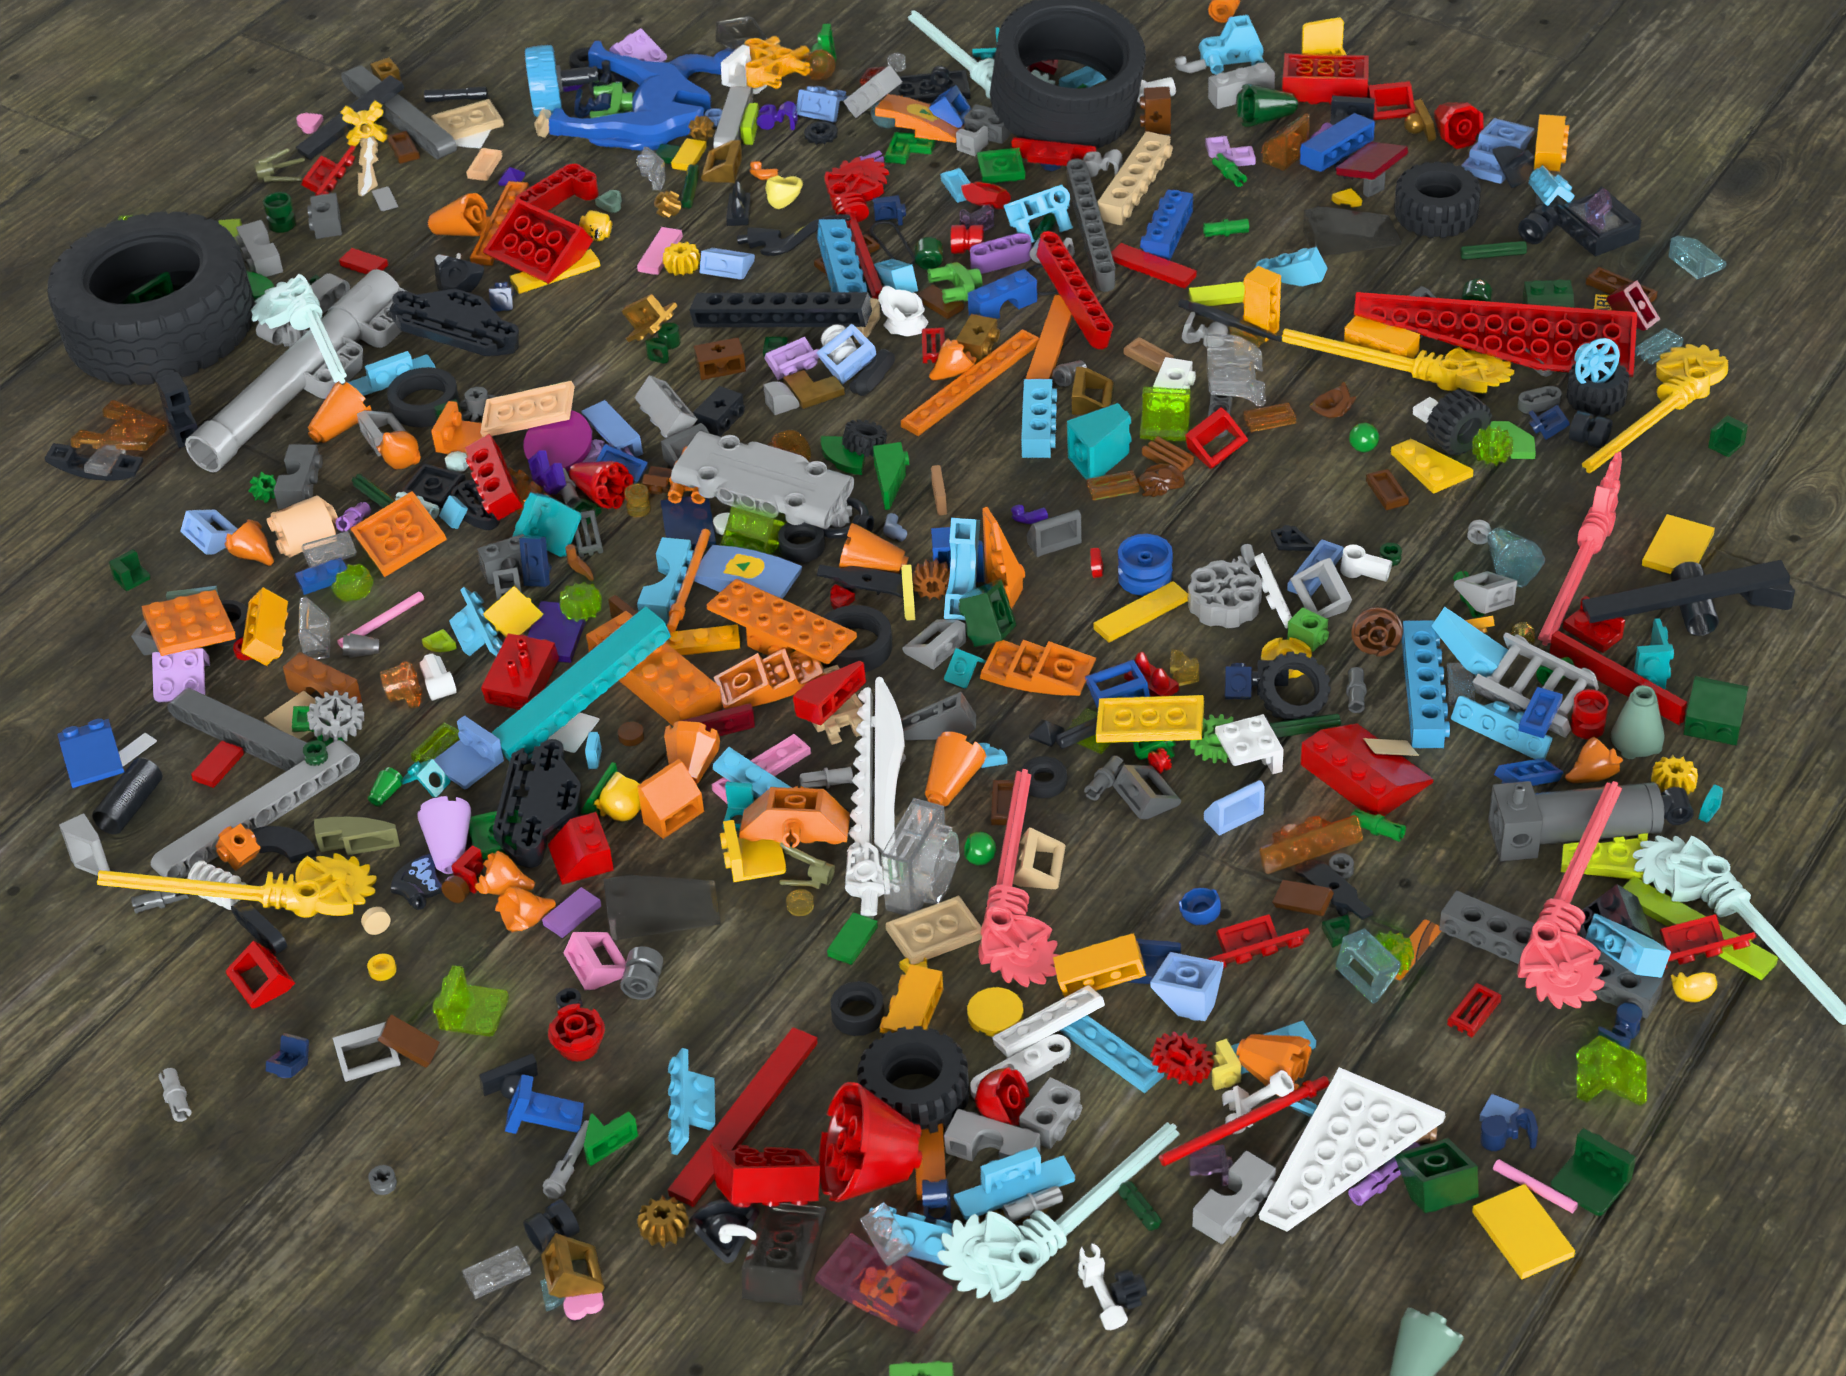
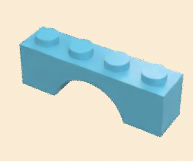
M951 518L949 542L951 548V568L945 596L944 619L965 620V617L959 611V599L966 592L974 590L976 586L980 520Z
M662 537L656 552L658 572L666 575V577L656 584L643 587L637 602L638 612L646 606L660 617L665 624H668L670 608L676 602L694 553L690 540Z

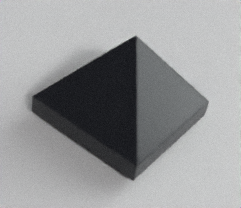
M1041 719L1029 735V739L1052 747L1056 742V735L1064 732V728Z

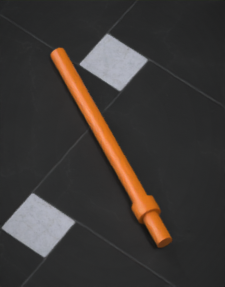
M708 529L701 531L676 602L670 608V618L667 624L669 632L676 631L679 621L683 619L686 609L684 606L711 535Z

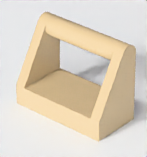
M1029 827L1020 839L1013 884L1020 887L1057 889L1060 882L1065 844ZM1036 851L1053 853L1050 875L1033 868Z

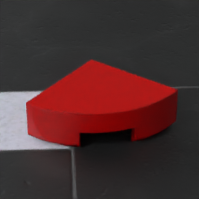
M837 584L832 587L830 602L833 609L849 606L855 600V593Z

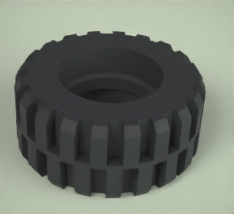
M1435 161L1434 163L1424 162L1420 166L1418 164L1407 169L1397 180L1394 205L1395 217L1402 226H1405L1406 230L1409 232L1414 231L1419 236L1426 235L1427 238L1457 236L1459 232L1464 233L1471 228L1478 218L1481 194L1479 181L1469 170L1466 171L1464 167L1460 165L1454 166L1453 163L1449 162L1445 164L1441 163V161Z
M914 1026V1029L898 1028L897 1032L891 1033L889 1031L882 1035V1039H875L869 1045V1049H866L861 1055V1061L858 1063L857 1068L858 1083L912 1123L919 1124L921 1130L928 1129L930 1134L938 1132V1125L941 1123L945 1130L949 1127L957 1109L963 1110L967 1107L970 1091L966 1056L963 1054L962 1048L956 1042H953L952 1038L944 1033L939 1035L938 1030L932 1028L923 1030L922 1026ZM910 1074H923L936 1079L930 1085L914 1090L901 1089L892 1085L895 1080Z

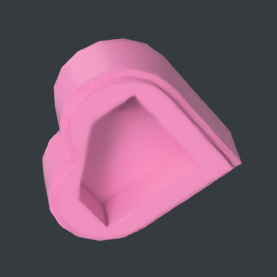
M303 113L296 118L298 126L307 134L316 132L323 122V116L320 114Z
M602 1293L566 1297L563 1305L566 1316L577 1320L584 1317L587 1313H597L602 1309L604 1302Z

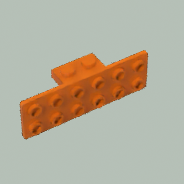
M739 579L732 581L707 604V610L746 627L747 646L767 656L783 648L789 654L795 649L825 664H829L857 638L856 632Z

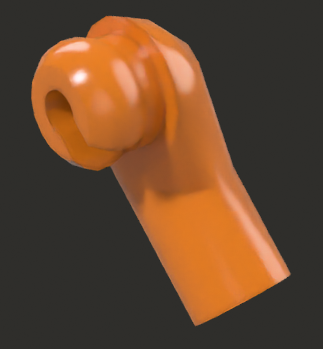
M760 161L750 163V173L760 180H767L773 176H778V169H762Z

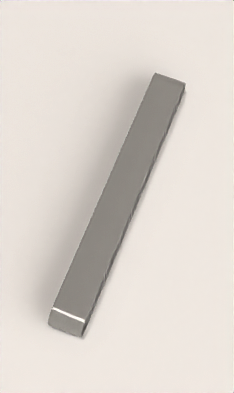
M341 740L326 746L328 759L326 762L324 761V764L320 763L319 766L318 764L316 766L312 764L310 766L305 760L158 851L151 860V867L162 877L185 878L196 862L205 861L209 863L218 857L215 846L219 840L218 835L229 826L235 828L240 823L245 829L248 828L251 831L252 829L269 825L354 771L360 762L359 755Z

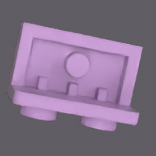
M805 337L768 352L764 357L777 380L797 373L802 369H811L817 364L819 359L816 353L818 349L813 350Z

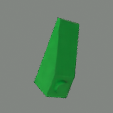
M901 442L873 446L874 466L885 510L891 508L906 476L905 466L909 465L908 452L903 451Z

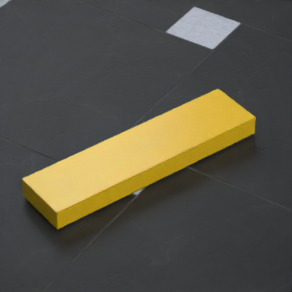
M589 249L578 262L551 283L600 267V261L594 252ZM524 272L510 276V281L519 294L547 285V283Z
M1172 581L1094 622V630L1110 643L1187 602L1188 593Z

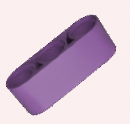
M1017 233L972 246L970 248L971 269L978 268L980 273L983 274L1029 261L1031 259L1029 254L1031 250V237L1026 233Z

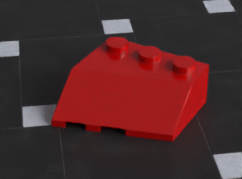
M711 1143L716 1186L734 1206L749 1207L751 1203L778 1206L780 1202L807 1205L808 1201H818L820 1165L804 1149L766 1147L764 1152H759L757 1149L749 1148L748 1145H737L736 1150H722L721 1144Z

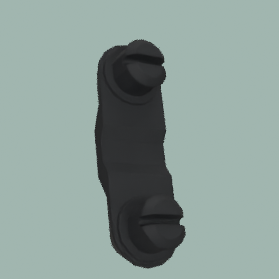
M881 349L876 353L871 364L861 372L857 379H853L850 383L851 392L865 396L873 390L894 364V354L886 349Z

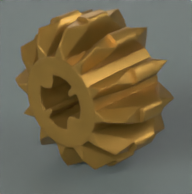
M663 1195L660 1201L650 1198L649 1206H641V1214L638 1215L637 1223L643 1240L648 1239L651 1246L660 1242L663 1248L666 1242H672L676 1245L677 1237H685L689 1219L688 1215H686L685 1206L683 1203L678 1204L675 1197L666 1201Z

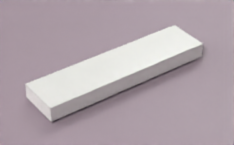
M1087 985L992 1037L994 1045L1009 1058L1105 1005L1103 997Z

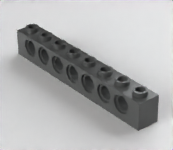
M1456 890L1441 911L1439 930L1449 936L1456 937L1475 947L1482 948L1501 958L1519 964L1522 952L1528 944L1535 923ZM1600 951L1599 960L1593 963V965L1601 964L1604 966L1602 973L1597 979L1603 980L1605 984L1601 989L1592 992L1596 994L1597 998L1617 1007L1624 1003L1635 1004L1641 1008L1642 1017L1647 1019L1661 997L1664 977L1634 974Z

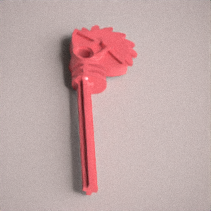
M1618 451V453L1614 454L1606 476L1601 480L1600 486L1596 488L1593 507H1590L1579 530L1577 541L1579 551L1538 636V640L1543 641L1542 645L1544 646L1551 643L1552 634L1559 630L1593 554L1600 552L1606 537L1611 535L1616 518L1617 494L1620 490L1619 476L1622 452Z
M1023 769L1022 772L1017 771L1015 775L996 885L989 890V899L987 900L984 922L981 927L982 939L978 951L981 965L991 963L990 970L992 973L1001 970L1002 977L1007 983H1010L1012 978H1014L1024 987H1028L1030 981L1037 984H1046L1045 977L1056 975L1055 967H1053L1055 966L1053 957L1059 956L1058 954H1053L1057 948V941H1047L1053 929L1038 919L1026 916L1029 895L1024 890L1012 887L1031 781V774H1028L1026 769Z
M1614 781L1612 784L1606 783L1553 899H1548L1545 902L1544 909L1532 928L1528 944L1524 948L1518 964V978H1527L1525 987L1532 988L1536 986L1538 1000L1544 1001L1548 996L1551 1003L1558 1009H1561L1563 1002L1571 1007L1581 1008V1001L1596 1000L1597 996L1592 991L1601 989L1605 984L1603 980L1597 979L1602 973L1604 966L1601 964L1593 965V963L1598 962L1601 954L1600 951L1588 940L1577 935L1585 921V914L1580 908L1570 904L1622 791V788L1618 787V783Z

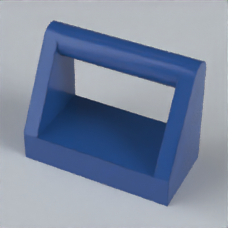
M956 85L940 94L929 107L933 115L957 128H961L964 125V117L972 109Z
M1134 660L1085 676L1097 709L1099 698L1150 697L1148 682ZM1130 671L1134 677L1132 681L1100 691L1096 683Z

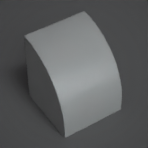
M769 382L763 384L765 403L774 415L800 407L799 401L784 383Z

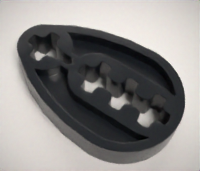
M474 479L458 484L452 490L451 496L458 498L468 508L463 520L483 530L497 528L500 520H497L493 513L488 514L482 504L484 500L476 488L479 485L476 484ZM469 492L474 493V498L479 501V505L474 502L473 497H470Z

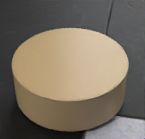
M373 907L363 914L361 924L367 933L377 935L389 927L390 916L384 908Z

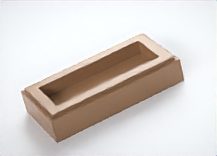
M1140 337L1124 347V355L1159 373L1165 357L1174 359L1173 355Z
M936 465L931 468L936 510L938 515H946L947 505L940 465Z

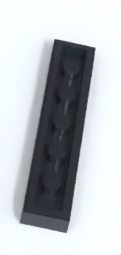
M389 75L349 107L356 113L363 110L368 111L374 101L382 105L402 91L404 85L401 81ZM339 113L297 145L296 149L300 154L311 160L355 125L342 119L344 115Z

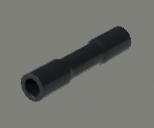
M486 86L451 90L433 89L424 90L425 102L459 99L477 100L487 99L488 93Z

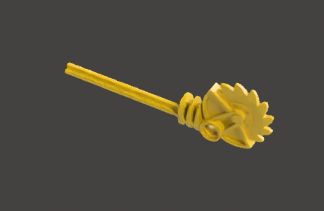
M1286 328L1282 335V342L1412 373L1413 378L1436 383L1440 389L1447 391L1461 388L1472 392L1487 393V386H1499L1500 383L1509 382L1510 376L1514 374V370L1510 369L1511 362H1502L1503 359L1472 350H1467L1466 352L1461 347L1448 352L1445 359L1442 354L1435 359V353L1433 352L1427 356V351L1422 350L1417 358L1412 359Z
M1686 344L1685 348L1673 347L1671 352L1661 354V360L1656 363V376L1663 382L1657 388V395L1661 403L1582 463V467L1586 468L1587 473L1593 472L1675 408L1684 409L1693 400L1707 397L1710 394V386L1720 382L1728 373V360H1726V357H1719L1718 349L1710 351L1706 345H1701L1698 348L1691 344Z
M334 853L333 859L317 856L316 861L308 856L305 857L296 869L295 881H293V874H290L288 881L283 880V873H280L278 880L273 879V872L268 871L266 883L263 886L102 870L98 872L97 885L253 900L261 902L263 908L273 906L275 909H281L283 907L285 910L293 911L299 917L307 918L317 913L332 916L353 914V904H365L364 897L375 893V889L371 886L375 884L377 877L374 875L368 876L370 865L359 866V861L355 856L347 860L342 855Z

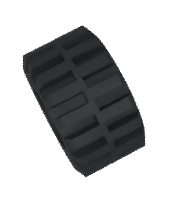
M1614 361L1605 362L1604 365L1610 370ZM1618 362L1616 370L1604 383L1591 382L1590 373L1584 379L1587 383L1581 384L1575 374L1576 364H1573L1569 371L1566 394L1568 403L1572 405V408L1592 413L1593 416H1605L1606 414L1612 415L1614 411L1618 412L1625 406L1629 373L1624 366H1620ZM1598 370V380H1600L1606 375V373L1601 370Z
M1465 389L1460 391L1454 390L1452 393L1445 395L1443 399L1441 398L1438 404L1433 407L1432 413L1427 419L1429 421L1426 423V432L1433 441L1449 454H1465L1470 449L1476 447L1482 441L1484 435L1487 434L1488 427L1491 425L1492 413L1490 408L1471 392Z

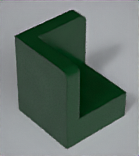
M1727 415L1711 429L1708 448L1726 457H1730L1745 444L1748 425Z
M134 549L109 561L114 580L126 592L151 579L150 574L140 565L138 554Z

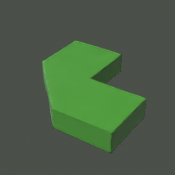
M1491 421L1488 432L1485 434V443H1509L1511 459H1535L1534 436L1509 421Z

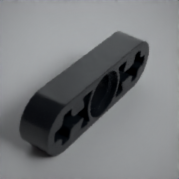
M241 899L231 906L236 920L264 947L271 950L274 956L287 948V943L282 934L247 900Z

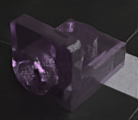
M1604 188L1601 189L1584 204L1586 220L1591 225H1596L1601 229L1606 226L1604 214L1613 207L1609 191Z
M989 205L982 207L972 214L964 209L959 211V224L964 225L966 229L973 225H983L985 232L994 227V208Z
M1224 1144L1206 1146L1188 1155L1190 1176H1206L1220 1173L1222 1186L1228 1185L1229 1169L1233 1166L1231 1156H1226Z

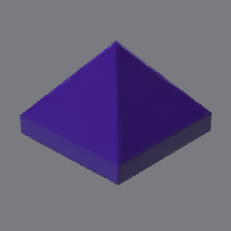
M509 167L504 171L498 184L506 186L508 181L522 182L525 172Z

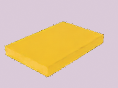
M1667 514L1642 560V566L1671 574L1672 570L1681 563L1696 562L1699 564L1714 535L1715 528Z
M1525 1184L1473 1206V1214L1521 1280L1574 1257V1248Z

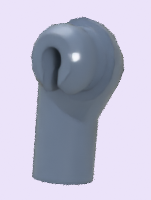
M890 513L886 516L883 532L890 539H897L899 542L904 541L907 531L897 524V515Z

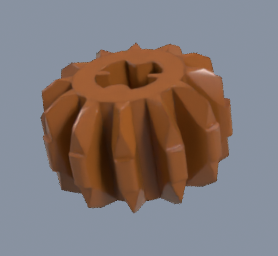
M936 558L934 562H929L926 559L924 564H917L916 570L912 573L914 591L918 592L920 598L928 596L930 601L932 597L940 600L942 595L946 596L950 578V568H947L946 562L939 564Z

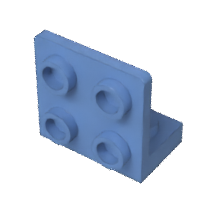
M807 86V89H799L796 106L797 114L837 122L839 103L849 96L846 95V91L842 90L833 91L821 86Z
M463 716L457 721L460 740L436 757L434 761L451 781L463 789H467L502 763L504 759L500 739L466 716Z

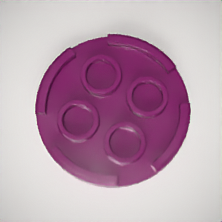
M571 410L569 420L529 428L524 439L525 456L529 460L538 451L546 450L549 466H552L554 463H562V467L568 472L574 464L583 462L592 448V429L581 414Z

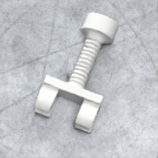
M1281 1070L1270 1077L1271 1084L1250 1096L1248 1092L1239 1086H1235L1233 1090L1223 1093V1106L1229 1103L1230 1111L1236 1110V1113L1226 1117L1225 1122L1227 1123L1250 1112L1251 1108L1275 1094L1284 1097L1294 1090L1291 1077ZM1246 1127L1234 1132L1233 1134H1239L1246 1129Z
M1091 1244V1250L1095 1257L1088 1258L1084 1255V1250L1081 1247L1078 1274L1083 1279L1084 1287L1093 1285L1104 1310L1100 1318L1105 1329L1113 1330L1119 1328L1127 1322L1128 1318L1123 1307L1115 1306L1103 1280L1105 1262L1103 1258H1100V1249L1095 1244Z

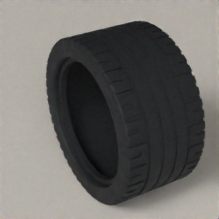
M1033 0L1030 3H1026L1023 7L1020 6L1016 11L1014 10L1005 19L999 30L990 87L992 108L999 121L1004 123V126L1012 134L1017 135L1018 138L1095 146L1096 148L1104 147V145H1108L1122 136L1134 119L1146 60L1143 39L1136 27L1127 18H1124V15L1120 12L1118 13L1113 8H1109L1108 5L1100 4L1098 1ZM1046 60L1073 61L1093 68L1101 73L1108 82L1090 88L1061 87L1039 79L1026 67Z

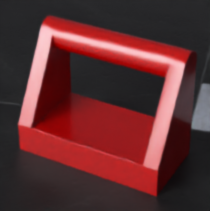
M1410 81L1368 85L1367 98L1375 99L1374 120L1404 118L1411 113H1416ZM1406 104L1408 108L1377 112V107Z
M1222 407L1185 434L1188 450L1210 469L1248 441L1246 435ZM1225 430L1229 431L1236 439L1210 457L1203 447Z
M252 941L225 972L253 1009L284 994L295 984L271 950L255 941ZM259 965L269 979L254 993L240 974Z

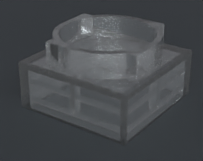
M913 798L881 853L885 910L905 916L921 910L925 902L933 905L941 902L950 885L956 863L960 857L958 835L952 832V827L945 825L944 806Z

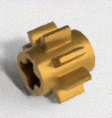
M696 115L694 121L691 120L688 125L691 129L689 135L695 140L707 142L708 138L713 137L715 132L712 129L714 122H711L707 116L699 117Z
M667 190L665 193H659L654 202L655 207L658 208L656 213L664 218L676 216L681 209V202L677 200L679 195Z

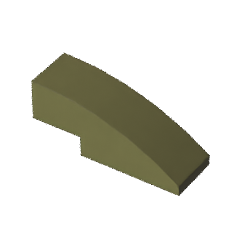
M349 816L314 819L315 836L320 852L345 848L347 855L400 847L396 824L382 820Z

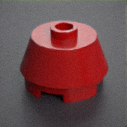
M571 1004L557 1011L558 1016L549 1024L548 1038L551 1044L564 1058L570 1061H584L594 1056L600 1047L605 1032V1025L599 1013L594 1008L592 1011L580 1008V1004Z

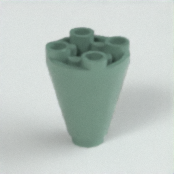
M1638 686L1634 689L1611 730L1612 744L1621 751V755L1626 759L1647 757L1659 754L1662 751L1665 735L1655 691L1649 686Z
M1407 1308L1401 1319L1389 1376H1435L1458 1351L1464 1340L1463 1336L1447 1327V1320L1443 1316L1435 1312H1430L1427 1316L1413 1308Z

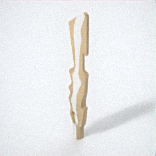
M373 135L369 138L361 137L360 141L362 148L360 150L359 165H363V173H358L359 196H363L378 186L372 166L373 163L378 161L375 155L378 152V142Z

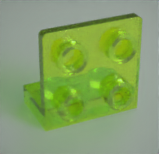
M1143 387L1140 439L1155 440L1159 436L1164 440L1186 441L1185 434L1188 433L1191 389Z

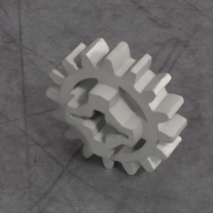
M338 690L334 691L333 696L325 692L323 699L315 697V704L310 703L309 712H307L309 729L314 730L316 737L322 734L323 741H327L329 737L333 738L334 742L340 737L344 741H348L347 735L350 734L355 737L357 735L356 729L362 730V722L364 721L362 703L357 704V697L349 699L348 692H345L342 696L339 695Z

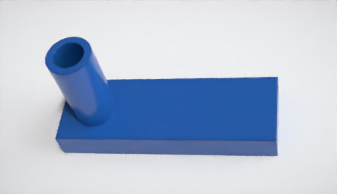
M1541 758L1499 765L1494 775L1502 780L1501 784L1531 781L1532 786L1560 781L1563 771L1546 759Z

